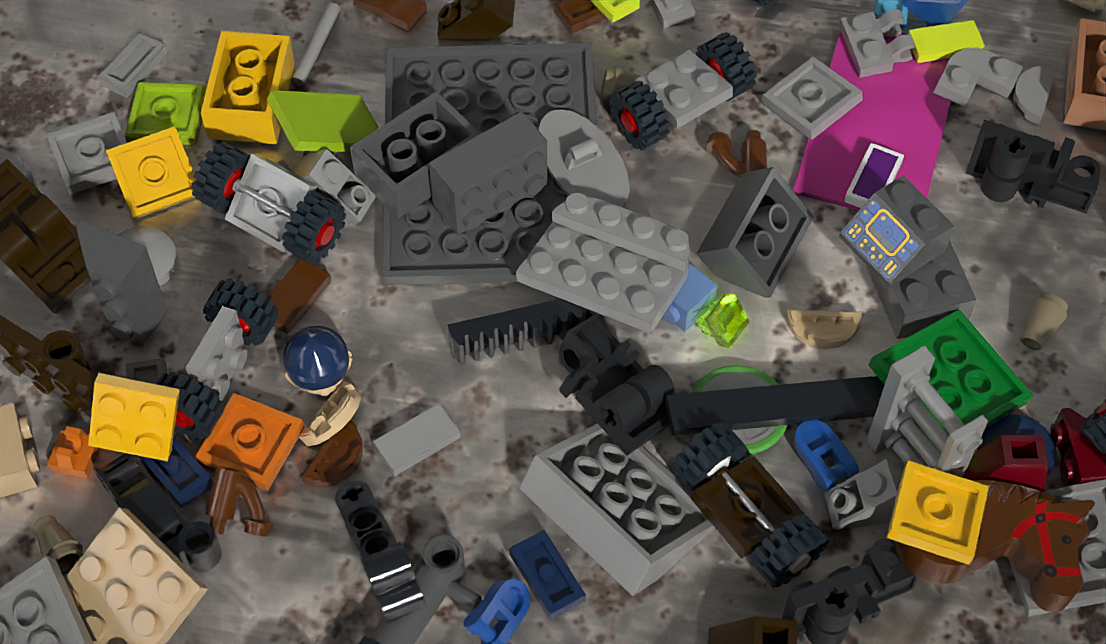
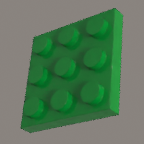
M960 309L871 358L868 364L885 385L892 364L925 346L935 358L929 373L930 379L928 382L964 425L983 415L988 420L985 427L987 428L1028 404L1034 396ZM921 400V403H922V404L925 406V408L930 412V414L935 418V420H936V421L939 423V425L944 429V431L949 435L950 433L945 429V427H944V426L940 423V421L935 417V415L931 412V410H930V409L926 406V404Z

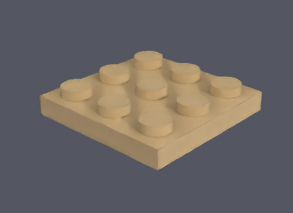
M118 508L64 578L93 644H166L209 589L129 509Z

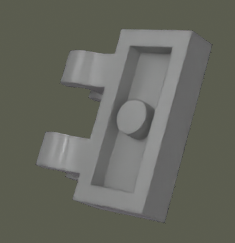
M900 9L887 11L878 19H876L874 12L840 18L839 27L859 78L891 72L894 62L912 60L910 49L914 48L915 44L911 35L899 36L889 44H886L884 37H894L902 34L899 23H903L904 18Z

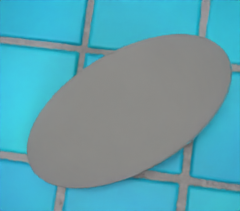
M560 109L547 113L540 122L539 131L547 139V169L559 187L568 196L573 193H581L586 197L600 199L624 208L629 196V178L625 164L611 140L594 123L575 112Z

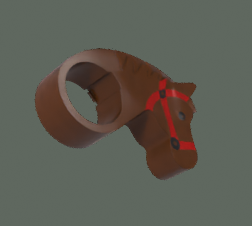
M971 480L987 485L989 488L975 555L969 565L895 541L897 553L906 568L917 577L936 584L957 582L997 557L1005 556L1022 576L1031 581V596L1036 605L1047 612H1058L1064 610L1082 588L1083 577L1078 560V547L1084 543L1091 533L1085 518L1094 507L1095 502L1083 500L1065 503L1045 492L1021 485L992 480Z

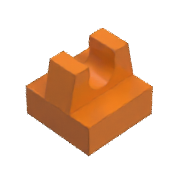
M66 426L65 430L60 431L47 465L53 472L88 479L100 448L88 446L89 435L82 429Z

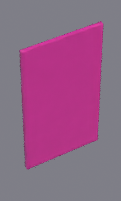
M840 31L830 69L860 89L863 100L814 139H808L793 192L796 195L860 210L861 208L848 204L844 200L870 144L873 143L904 155L903 162L894 180L904 175L927 198L951 103L950 100L933 92L950 58L917 63L912 49H910L912 60L894 62L891 72L859 78ZM902 33L894 37H884L886 44H889L895 38L908 34Z

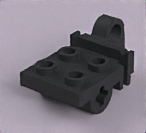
M984 119L965 174L982 179L981 190L983 194L996 202L1009 201L1015 196L1016 191L1029 195L1026 201L1028 204H1032L1033 199L1040 201L1038 207L1044 208L1046 201L1087 214L1098 188L1101 168L1095 159L1085 155L1075 156L1069 161L1075 145L1073 139L1065 137L1061 149L1058 151L1053 149L1055 142ZM1074 169H1085L1091 176L1082 177Z
M593 315L570 329L564 337L559 349V357L563 366L571 374L567 375L559 391L567 398L570 394L580 390L575 399L624 454L628 456L670 426L664 401L666 395L674 393V385L669 374L660 366L649 365L643 369L636 361L640 355L639 352L635 350L631 354L627 353L631 345L628 340L620 344L597 317Z
M888 538L878 540L872 548L866 550L867 554L864 555L862 563L858 567L851 569L850 566H843L829 574L828 579L815 584L812 581H806L795 586L788 595L781 619L798 620L797 637L805 634L812 644H841L854 614L860 624L866 622L867 617L872 616L874 619L881 612L878 606L879 603L915 588L919 577L909 571L901 561L897 553L895 540ZM881 551H889L895 554L899 564L889 567Z

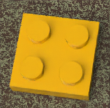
M175 126L106 150V155L133 220L195 198L192 194L194 189L191 186L192 182L196 181V178L193 177L194 172Z
M98 373L94 383L88 446L168 461L172 451L180 389Z
M907 460L903 468L887 538L969 565L975 555L989 486Z

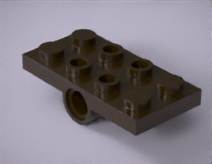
M6 159L0 164V259L55 314L91 281L76 227L63 212Z
M0 315V352L4 357L3 365L18 377L22 374L26 375L42 393L49 395L51 392L60 397L61 402L69 410L76 414L82 411L90 416L91 420L94 383L97 375L92 372L76 335L66 330H58L40 340Z

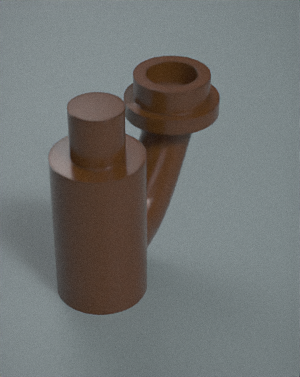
M750 130L747 132V140L742 143V162L738 161L730 153L732 141L726 133H712L706 141V151L716 155L723 166L733 175L740 178L743 173L767 168L766 142L761 139L759 131Z
M216 466L205 513L211 516L209 525L212 526L214 532L224 534L226 521L233 520L240 494L250 513V518H243V524H245L244 532L267 537L269 529H273V523L266 521L261 498L254 484L248 477L244 476L243 471Z

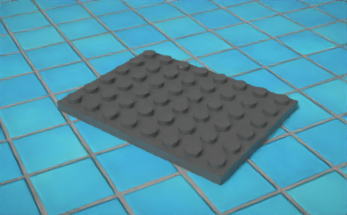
M591 43L386 48L385 124L437 91L481 134L520 112H523L539 130L542 118L550 111L560 109L575 112L597 126ZM547 169V185L541 191L524 197L514 203L507 211L496 213L484 220L479 227L473 230L468 229L458 236L433 207L432 196L399 219L384 205L383 285L517 282V269L552 224V211L560 204L566 202L568 195L559 187Z

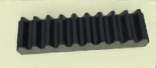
M557 299L448 324L449 346L453 358L460 365L465 364L466 355H470L476 362L479 361L480 352L483 351L490 358H493L496 348H499L506 355L509 353L510 345H514L519 351H523L524 342L526 341L534 348L538 347L539 338H543L549 345L552 344L553 335L557 334L563 341L570 329L593 315L599 319V313L566 300Z

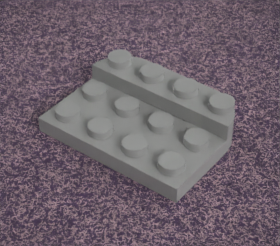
M573 193L566 198V202L560 204L552 211V224L516 271L517 282L652 334L688 278L689 236L685 231L678 230L661 221L600 199L586 197L581 193Z

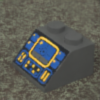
M902 175L875 192L844 227L839 237L890 288L944 253L954 225Z

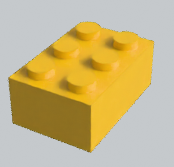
M221 31L200 112L207 139L277 144L281 125L267 98L271 90L289 91L295 64L290 36Z

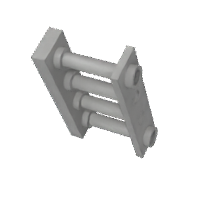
M924 346L891 365L865 443L874 455L888 448L889 450H894L905 464L909 460L927 466L926 462L931 468L963 478L975 449L983 441L981 436L988 420L982 415L966 425L963 424L928 382L930 379L929 373L935 358ZM921 400L926 404V406L931 410L935 417L950 433L949 435L944 431V429L939 425L935 418L925 408V406L921 403ZM914 420H915L916 423L921 427V429L925 432V434L930 438V440L934 443V445L939 449V451L941 452V454L936 450V448L932 445V443L927 439V437L923 434V432H922V431L918 428V426L914 423Z

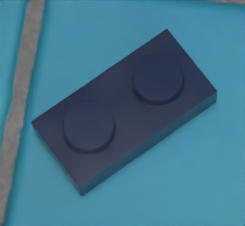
M173 436L172 451L168 461L136 455L181 508L212 486L211 476L175 436Z
M545 530L509 548L510 557L550 621L586 601V594Z

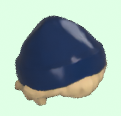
M324 326L303 328L289 339L284 349L283 359L286 370L284 377L292 385L298 386L308 393L328 396L342 382L343 377L352 364L353 354L347 349L345 340L333 329Z

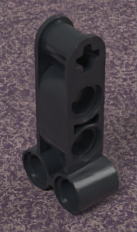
M124 453L100 469L97 466L93 468L99 481L118 508L129 509L188 569L192 568L199 572L208 571L219 563L222 550L212 526L203 521H193L186 524L136 455ZM199 543H208L201 550H192Z
M352 481L341 486L335 494V502L345 521L347 531L360 556L361 563L387 623H391L427 606L401 542H396L370 487L362 481Z

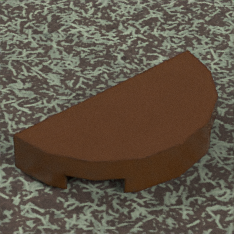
M350 420L340 431L326 440L301 475L304 483L314 486H331L346 480L357 470L363 457V442L355 423Z

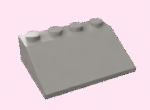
M598 423L536 454L519 487L632 596L661 578L715 529L690 499L692 493L656 458L642 446L626 456Z

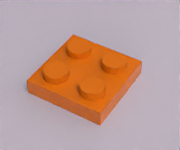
M233 393L210 436L205 439L195 457L199 464L216 470V466L243 471L244 476L248 477L255 487L268 492L299 438L300 433L303 431L304 423L302 419Z

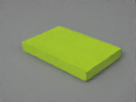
M271 90L267 98L269 105L295 151H320L327 148L330 152H351L350 147L379 129L360 95Z

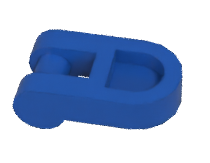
M819 420L804 421L797 427L793 439V447L813 474L816 484L822 491L826 492L835 487L837 481L843 477L849 479L859 473V466L856 460L826 423ZM831 455L836 463L828 467L823 459Z
M514 578L496 581L490 587L478 607L466 616L463 626L471 635H478L482 639L481 644H507L530 606V595L526 585L519 579ZM495 617L498 623L493 628L490 622Z

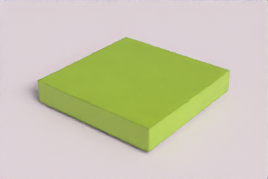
M138 82L125 132L127 143L175 126L183 146H196L202 123L200 112L207 89L206 84Z

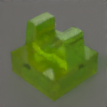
M725 293L719 301L711 302L709 305L711 312L706 318L700 317L697 324L702 333L715 338L719 346L731 348L750 321L737 295Z

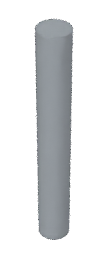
M331 2L328 4L291 78L292 83L296 86L304 85L341 10L340 6L336 3Z

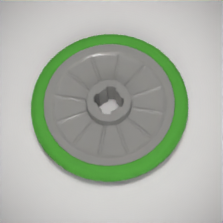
M733 365L709 372L698 381L691 393L779 384L760 370L747 366ZM788 425L733 430V432L747 446L748 452L745 454L751 455L773 446L782 437Z

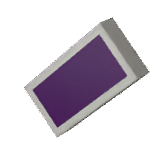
M871 143L846 193L844 202L862 208L875 192L894 181L903 162L904 155Z

